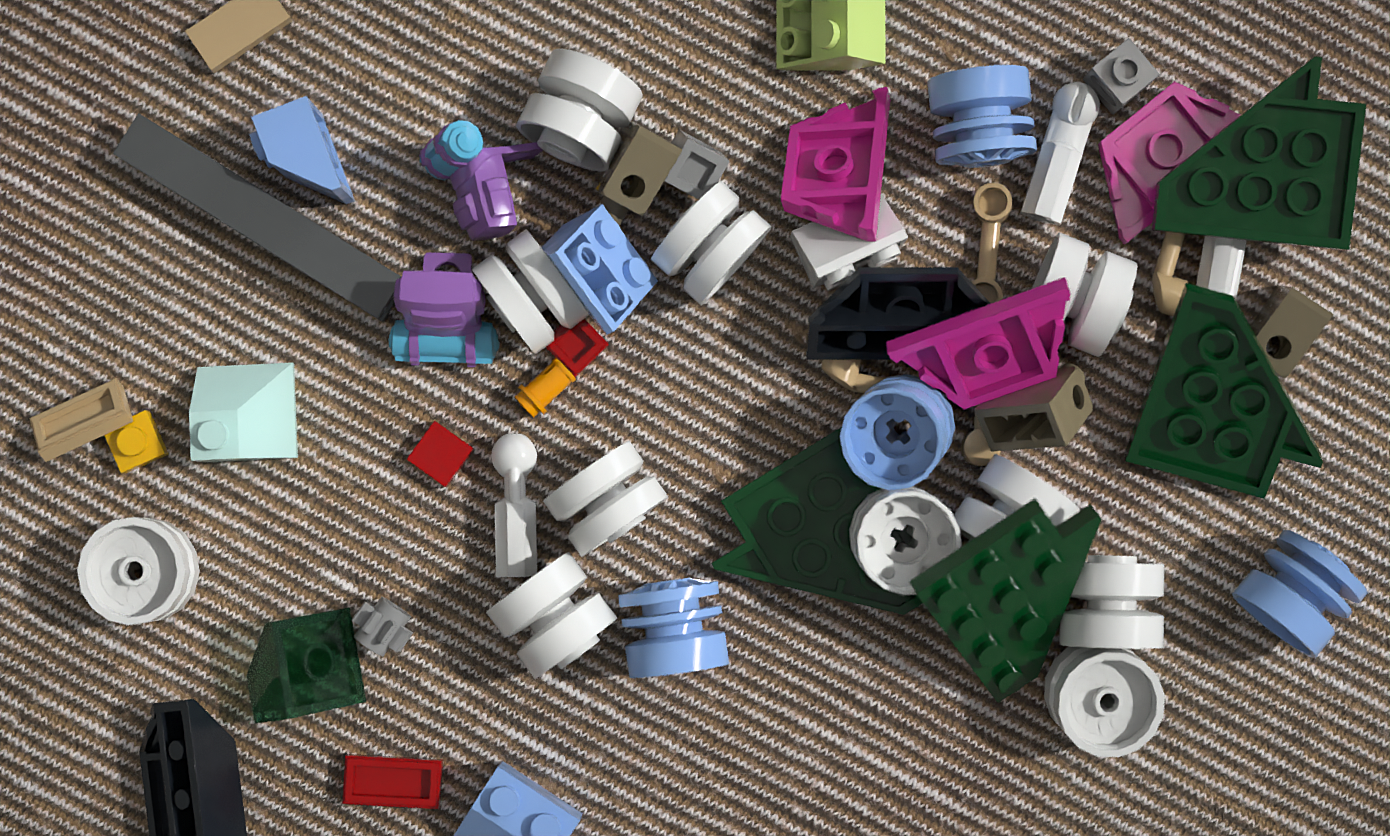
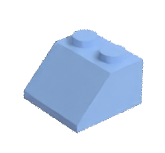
M307 96L251 117L256 128L255 132L249 133L253 148L259 160H265L269 169L274 167L284 177L344 204L355 201L323 115Z
M502 761L470 808L454 836H570L583 813Z

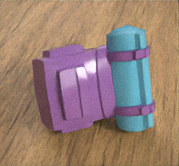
M458 120L444 126L438 135L420 150L419 162L422 166H425L426 171L435 179L451 180L453 190L456 191L457 200L453 203V210L461 230L467 231L471 241L488 240L509 234L517 225L504 163L532 159L543 149L538 146L537 142L483 148V140L479 129L469 121Z
M426 253L424 255L423 271H403L402 277L396 280L394 289L395 308L403 314L404 319L395 321L388 339L395 361L410 362L411 365H420V362L467 363V367H476V364H492L499 350L500 342L498 341V335L493 324L481 321V315L484 314L485 294L481 282L474 279L472 274L471 255L465 253ZM442 265H453L460 272L436 270Z

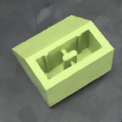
M776 0V69L850 71L886 64L885 0Z

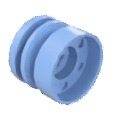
M991 65L966 68L939 74L927 81L930 113L937 116L953 117V122L942 125L933 131V139L943 142H955L938 147L935 150L936 163L940 165H959L965 168L989 167L1009 163L1011 160L1033 154L1037 151L1036 138L1033 136L1015 135L1035 127L1034 119L1028 116L1011 115V110L1024 106L1032 100L1029 70L1025 66Z
M908 374L886 377L871 386L856 400L845 415L840 434L843 456L852 471L869 485L886 490L910 488L928 477L951 446L955 430L953 410L940 389L932 388L919 379V377ZM906 419L911 427L908 431L898 434L894 427L897 423Z
M1283 530L1276 541L1287 555L1275 549H1268L1264 554L1269 565L1277 573L1276 576L1272 577L1262 571L1252 569L1232 595L1241 607L1268 630L1301 653L1316 658L1335 635L1334 628L1322 613L1326 610L1336 616L1348 618L1352 610L1343 598L1354 603H1360L1367 595V589L1350 572L1347 565L1325 547L1314 541H1309L1295 532Z
M692 578L643 584L629 593L618 595L620 607L642 606L643 615L622 619V627L645 629L646 636L644 639L634 641L625 646L629 678L671 675L729 664L725 632L703 630L702 620L722 613L721 605L700 607L698 597L719 594L718 581L708 582Z

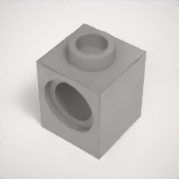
M1128 38L1092 67L1083 80L1092 87L1099 100L1114 115L1146 89L1160 74L1132 40Z
M679 129L671 143L683 150L666 177L665 182L700 199L718 183L730 161L717 149Z

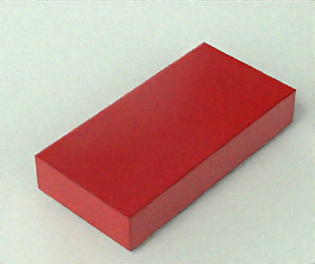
M347 754L345 755L342 804L439 809L441 804L443 759Z

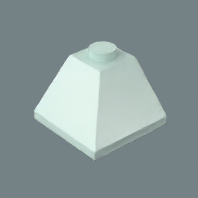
M294 363L197 367L189 409L191 461L204 463L298 458Z

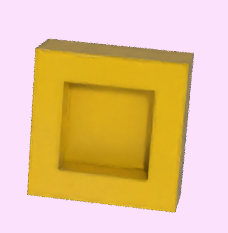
M148 410L133 415L134 422L104 435L120 473L126 474L169 455L152 414Z

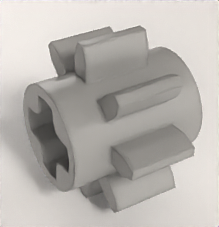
M382 596L376 605L369 601H364L351 620L360 626L354 638L363 646L384 657L389 648L397 653L401 652L413 634L412 631L405 627L411 616L401 607Z

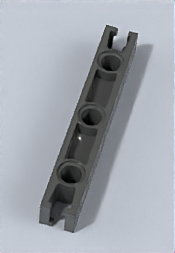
M137 114L114 150V155L381 322H385L395 306L394 289L396 280L401 278L400 275L143 115Z

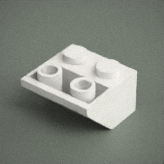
M881 194L876 242H868L815 222H810L793 230L790 238L813 288L825 284L827 291L841 286L859 267L867 264L869 267H884L897 260L896 256L901 254L900 248L908 236Z

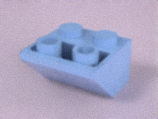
M603 204L563 224L541 247L582 302L592 319L607 335L617 329L658 282L646 262L637 253Z

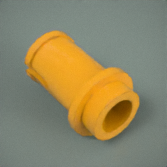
M555 357L525 387L522 384L519 385L520 392L514 398L533 418L540 412L544 415L547 412L545 407L569 384L573 383L576 378Z

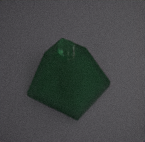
M350 607L265 623L246 675L254 723L292 719L366 702Z

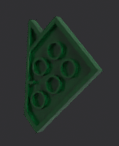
M1322 57L1311 58L1157 182L1152 231L1350 250L1366 104L1318 99Z
M1185 283L1126 447L1125 461L1265 499L1280 458L1321 468L1323 464L1321 452L1234 296Z
M842 427L721 500L745 543L712 562L711 564L715 570L902 615L923 604L917 594L902 595L883 589L859 566L851 550L849 528L854 512L869 494L881 488L869 485L852 471L843 456L840 439ZM906 526L903 530L894 528L890 535L896 541L895 548L900 542L909 544L912 540V536L907 532Z
M1034 498L909 581L917 596L997 703L1037 678L1102 521L1091 504L1055 527L1037 499Z

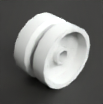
M722 181L715 184L684 212L651 257V261L669 277L678 275L696 260L697 263L684 279L683 290L701 306L742 266L767 236L772 227L754 210L739 216L729 227L725 226L738 209L739 197Z
M525 229L507 243V253L520 269V272L513 276L500 258L490 255L475 266L472 271L490 294L486 298L512 333L517 331L536 355L555 341L553 329L541 315L544 310L549 308L561 326L569 329L586 318L589 313L528 230Z
M630 441L622 444L588 466L543 500L556 521H567L583 510L588 512L589 515L571 528L568 535L569 540L581 557L587 555L606 541L612 543L646 519L645 514L668 498L655 477H645L626 489L623 483L641 470L644 462Z
M145 517L113 520L95 531L82 549L77 568L80 591L90 607L108 621L125 625L165 620L183 609L196 590L200 573L197 551L187 535L170 522ZM142 565L143 575L141 578H136L134 570L139 569Z
M1068 646L1054 659L1045 677L1044 699L1051 718L1078 748L1097 757H1121L1139 750L1155 735L1163 719L1165 695L1159 678L1130 649ZM1107 694L1106 697L1100 701L1101 697Z

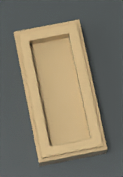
M231 0L185 32L211 71L216 73L293 22V20L279 0Z
M117 378L29 418L38 454L45 462L134 422L124 387Z

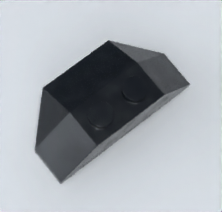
M859 267L809 317L806 358L807 360H892L888 355L887 341L991 303L958 267Z
M195 699L153 703L150 711L152 718L145 729L139 751L149 836H247L236 741Z

